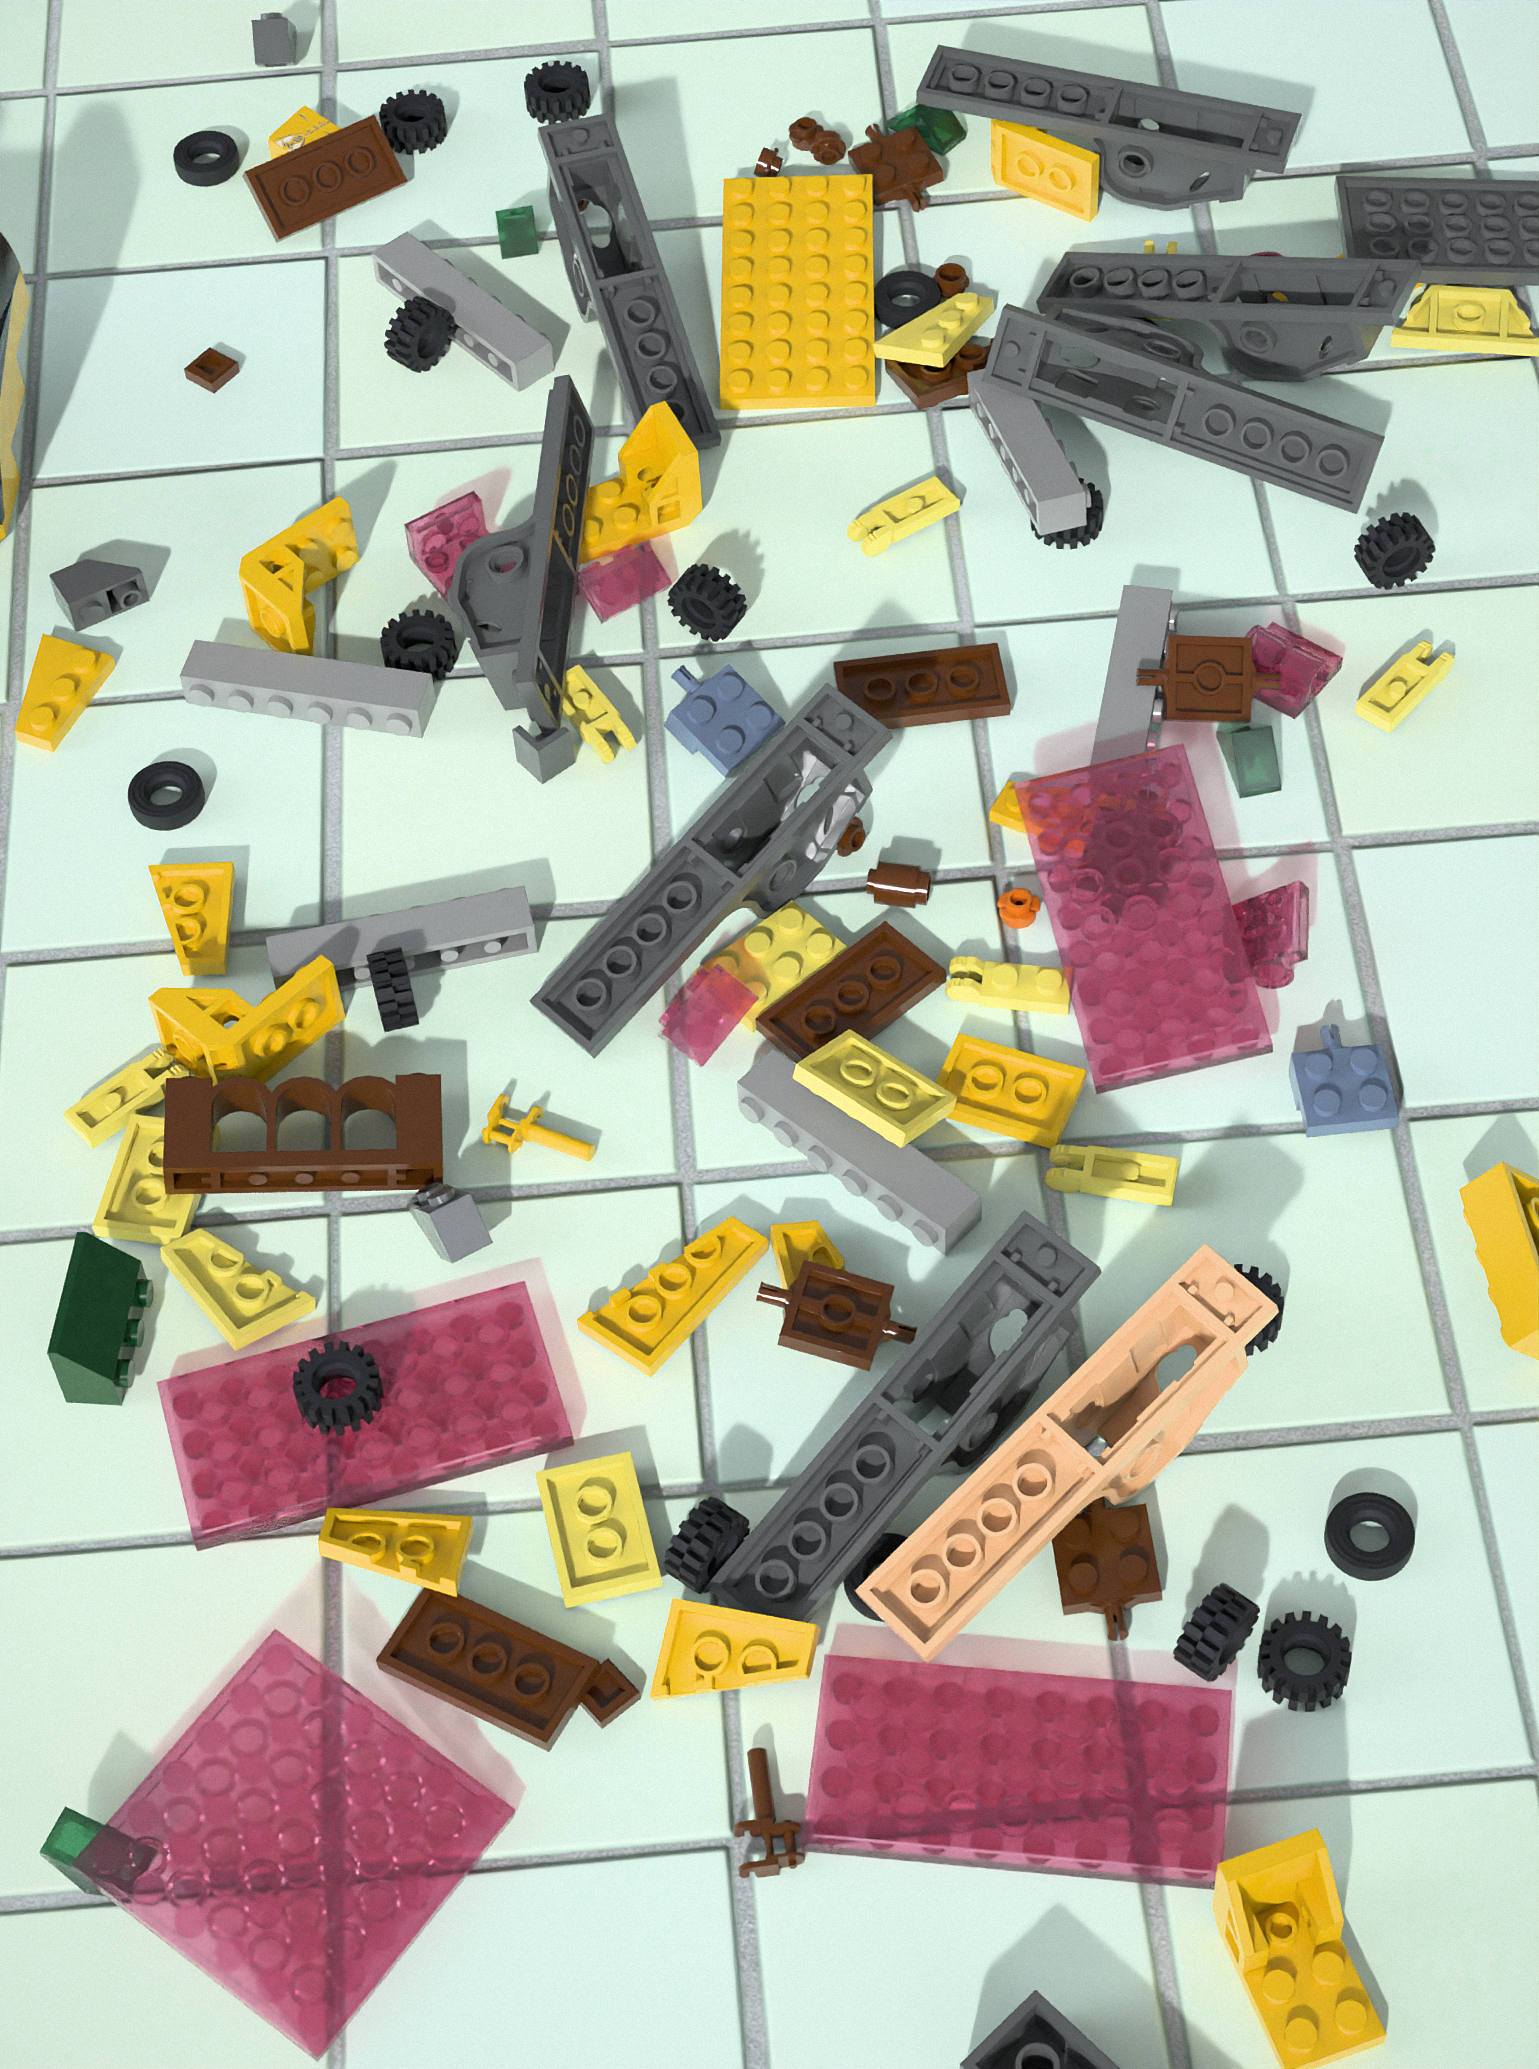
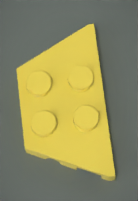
M1431 285L1422 295V300L1409 310L1405 323L1400 328L1395 327L1392 330L1390 347L1539 357V337L1535 338L1529 329V318L1524 311L1518 308L1517 300L1511 291L1506 289Z

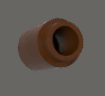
M879 861L877 869H869L866 893L874 895V904L916 909L917 905L927 906L931 887V871L921 870V865Z

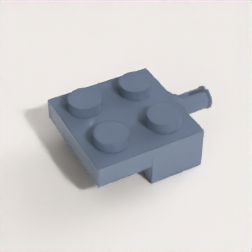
M729 664L712 678L699 682L684 665L680 666L671 676L687 693L685 700L670 711L664 727L692 755L699 751L724 777H727L780 733L786 725V722Z
M1331 1024V1031L1329 1025H1325L1320 1029L1324 1049L1291 1053L1288 1075L1296 1110L1301 1111L1307 1138L1398 1128L1400 1117L1381 1044L1354 1047L1342 1046L1339 1027Z

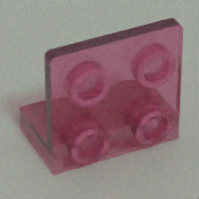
M474 491L404 524L410 559L447 603V589L452 587L454 567L458 557L472 542L490 534L485 525L482 500ZM511 562L504 565L499 573L510 571L516 566V563Z

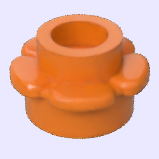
M1015 888L1003 893L998 899L997 906L1000 908L999 914L1006 925L1021 929L1030 926L1035 921L1036 912L1040 911L1041 903L1039 898L1035 895L1032 896L1029 890Z

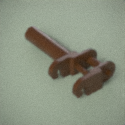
M761 1747L753 1748L747 1752L755 1820L742 1821L735 1824L733 1832L736 1837H743L745 1835L744 1831H749L752 1837L762 1836L763 1840H765L767 1855L765 1860L752 1861L740 1865L738 1871L741 1878H748L750 1876L749 1872H755L757 1878L780 1875L779 1868L789 1867L794 1869L797 1868V1865L805 1862V1855L797 1852L795 1835L801 1831V1825L797 1822H791V1820L775 1823L776 1813L767 1750ZM784 1837L786 1853L774 1854L773 1838Z

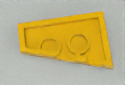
M42 634L15 726L17 740L54 752L116 667L113 656Z
M327 1508L318 1538L319 1555L457 1597L474 1532L473 1516Z

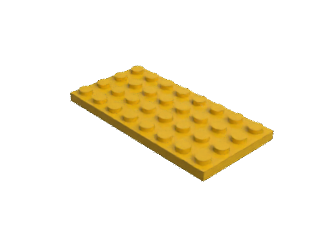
M872 174L723 179L720 410L876 406L875 352L873 350L875 327Z

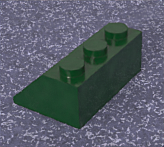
M77 1232L47 1354L66 1403L122 1406L126 1388H131L134 1383L135 1363L133 1355L135 1347L140 1348L143 1344L144 1322L142 1316L144 1308H150L153 1301V1281L147 1279L141 1260L87 1232Z

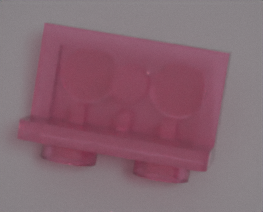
M648 542L637 548L634 547L633 543L615 552L612 555L614 560L602 566L597 561L579 572L580 579L577 581L576 595L578 596L582 593L585 595L601 624L667 590L673 584Z
M719 964L713 966L710 971L701 967L686 985V988L691 991L687 999L681 1006L674 1001L658 1019L663 1028L657 1036L663 1041H669L700 1068L705 1065L759 999Z

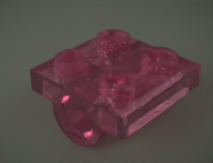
M1274 622L1267 628L1255 625L1245 636V638H1252V660L1256 672L1281 673V680L1266 681L1281 682L1279 691L1256 689L1253 698L1293 719H1296L1342 668V657Z
M1301 880L1224 908L1222 978L1231 987L1249 980L1257 986L1267 989L1285 987L1294 979L1295 964L1308 959L1309 888Z

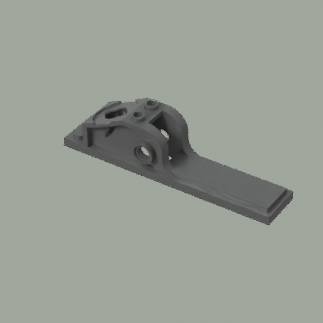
M939 44L916 91V103L1077 135L1092 147L1095 154L1100 155L1099 183L1109 195L1127 204L1162 211L1186 209L1191 204L1219 200V203L1242 200L1254 169L1283 174L1301 127L1302 114ZM1141 120H1153L1157 123L1159 129H1147L1142 125ZM1206 172L1210 174L1208 178L1197 187L1191 186L1193 182L1202 174Z
M609 112L538 127L537 137L548 167L546 192L557 231L567 279L582 320L585 323L599 321L634 429L651 405L666 401L697 451L720 446L721 435L612 113ZM588 200L593 205L603 208L609 214L612 226L609 233L610 242L606 247L600 248L593 243L584 214H580L577 205L580 201Z
M1065 252L1038 297L1036 304L1040 314H1046L1056 303L1111 316L1114 314L1130 318L1194 320L1208 327L1217 336L1227 360L1243 374L1263 381L1305 382L1323 374L1322 371L1344 363L1351 365L1367 359L1385 325L1395 326L1422 274L1419 260ZM1276 291L1284 294L1288 301L1284 302L1276 299L1271 292ZM1237 297H1239L1241 303L1235 302ZM1250 331H1258L1267 340L1263 341L1255 338Z
M1006 303L1001 312L982 378L984 382L1357 514L1360 509L1385 436L1226 381L1209 373L1201 365L1204 356L1202 348L1183 335L1139 319L1114 314L1111 316L1056 303L1045 316ZM1063 345L1072 349L1078 347L1092 352L1093 356L1101 359L1092 366L1079 367L1071 363L1069 359L1063 358L1060 355V349ZM1160 377L1166 378L1165 381L1179 386L1176 396L1157 387Z
M570 374L555 377L553 389L549 390L532 516L515 528L487 534L468 545L456 561L452 587L447 589L448 605L453 612L455 611L457 618L462 622L463 632L467 638H470L468 642L504 710L527 708L531 721H536L544 737L550 736L561 728L563 696L565 694L566 671L568 669L596 433L595 426ZM511 562L517 563L510 571L499 573L504 565Z
M826 682L529 1000L531 1005L595 1059L726 917L736 910L747 908L758 918L766 919L791 900L794 901L817 877L838 847L837 843L854 816L860 812L873 791L864 768L893 738L890 730ZM818 777H824L818 784L819 789L806 803L802 802L797 807V800L802 790L813 784Z
M1024 1210L706 1587L731 1609L808 1623L917 1492L933 1476L946 1469L954 1475H961L972 1469L992 1450L1023 1413L1060 1351H1063L1079 1326L1071 1309L1102 1273L1100 1267ZM1014 1309L1022 1310L1026 1314L1028 1322L1021 1329V1336L1008 1351L1004 1349L995 1360L996 1355L990 1343V1336L994 1325L1000 1319L1008 1317ZM938 1404L952 1418L947 1424L943 1422L931 1436L918 1426L917 1423L925 1418Z

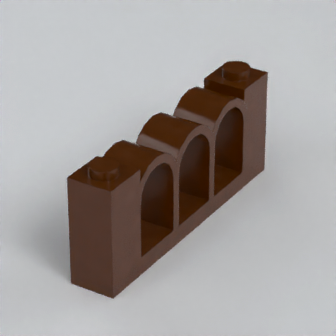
M412 1073L410 1075H395V1084L382 1077L367 1075L355 1077L343 1083L337 1091L330 1084L319 1078L302 1076L286 1080L279 1084L272 1093L266 1085L254 1079L242 1077L226 1079L215 1086L212 1084V1078H198L195 1076L166 1078L163 1150L165 1193L221 1194L421 1190L436 1182H441L443 1186L441 1074ZM367 1109L381 1111L388 1115L395 1124L396 1149L342 1150L343 1124L350 1115L357 1111ZM303 1110L314 1111L325 1116L331 1124V1150L277 1151L280 1123L288 1115ZM240 1111L250 1112L261 1117L267 1124L266 1151L213 1152L215 1126L226 1115Z

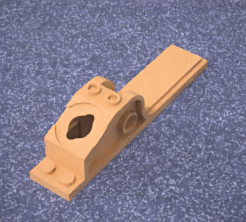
M1204 1244L855 1590L857 1595L928 1664L1083 1508L1103 1496L1113 1505L1126 1503L1142 1492L1187 1447L1228 1390H1231L1248 1368L1245 1346L1279 1313L1278 1306L1207 1244ZM1182 1346H1192L1197 1352V1358L1193 1361L1194 1366L1178 1382L1174 1380L1161 1393L1157 1382V1371L1160 1363L1169 1354L1178 1352ZM1098 1435L1112 1448L1107 1447L1095 1459L1083 1447Z

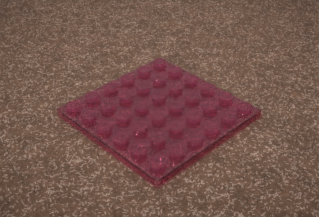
M275 1628L76 1857L71 1866L72 1870L316 2062H319L515 1817L516 1809Z

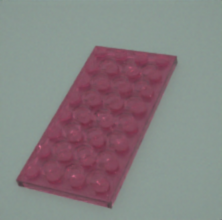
M1184 743L1015 783L1014 790L1096 1094L1272 1053V1039Z
M525 1280L157 1382L197 1552L325 1516L327 1508L351 1509L575 1445ZM340 1341L349 1343L350 1351L357 1344L363 1347L365 1355L369 1352L374 1357L384 1390V1398H380L382 1403L380 1412L372 1410L374 1420L369 1425L361 1419L359 1421L361 1430L353 1433L352 1427L349 1425L344 1427L345 1435L337 1436L334 1427H331L329 1435L320 1433L318 1425L312 1429L307 1425L306 1418H302L294 1395V1382L292 1378L294 1371L300 1372L298 1363L302 1358L308 1362L311 1361L309 1351L316 1348L319 1354L324 1353L323 1344L332 1342L333 1350L339 1349ZM350 1378L333 1379L321 1388L320 1394L327 1399L343 1398L354 1391L356 1382Z
M825 1654L801 1842L802 1851L1214 1890L1217 1865L1223 1862L1232 1690Z

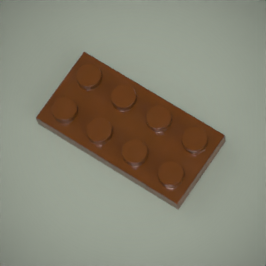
M375 115L247 170L242 175L276 243L405 186L408 182Z
M998 642L833 662L836 689L888 729L1010 715V699Z
M884 921L755 1019L756 1030L797 1064L848 1029L870 1041L947 981V973L942 966L888 922Z
M426 1587L423 1588L376 1658L380 1670L547 1752L551 1751L601 1671L599 1661L460 1594H457V1597Z

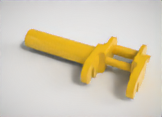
M504 1093L498 1096L488 1112V1125L481 1132L484 1144L488 1145L492 1140L508 1145V1152L512 1154L522 1147L523 1140L535 1142L588 1162L591 1161L595 1153L594 1144L538 1125L537 1118H542L543 1107L535 1105L527 1118H522L519 1124L502 1118L503 1106L507 1107L509 1104V1095ZM501 1125L515 1129L512 1136L498 1132Z

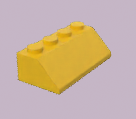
M1501 1162L1459 1189L1464 1205L1463 1217L1471 1228L1476 1242L1475 1254L1479 1263L1484 1268L1489 1283L1488 1295L1497 1308L1502 1324L1500 1333L1504 1342L1510 1349L1539 1360V1179L1505 1162Z

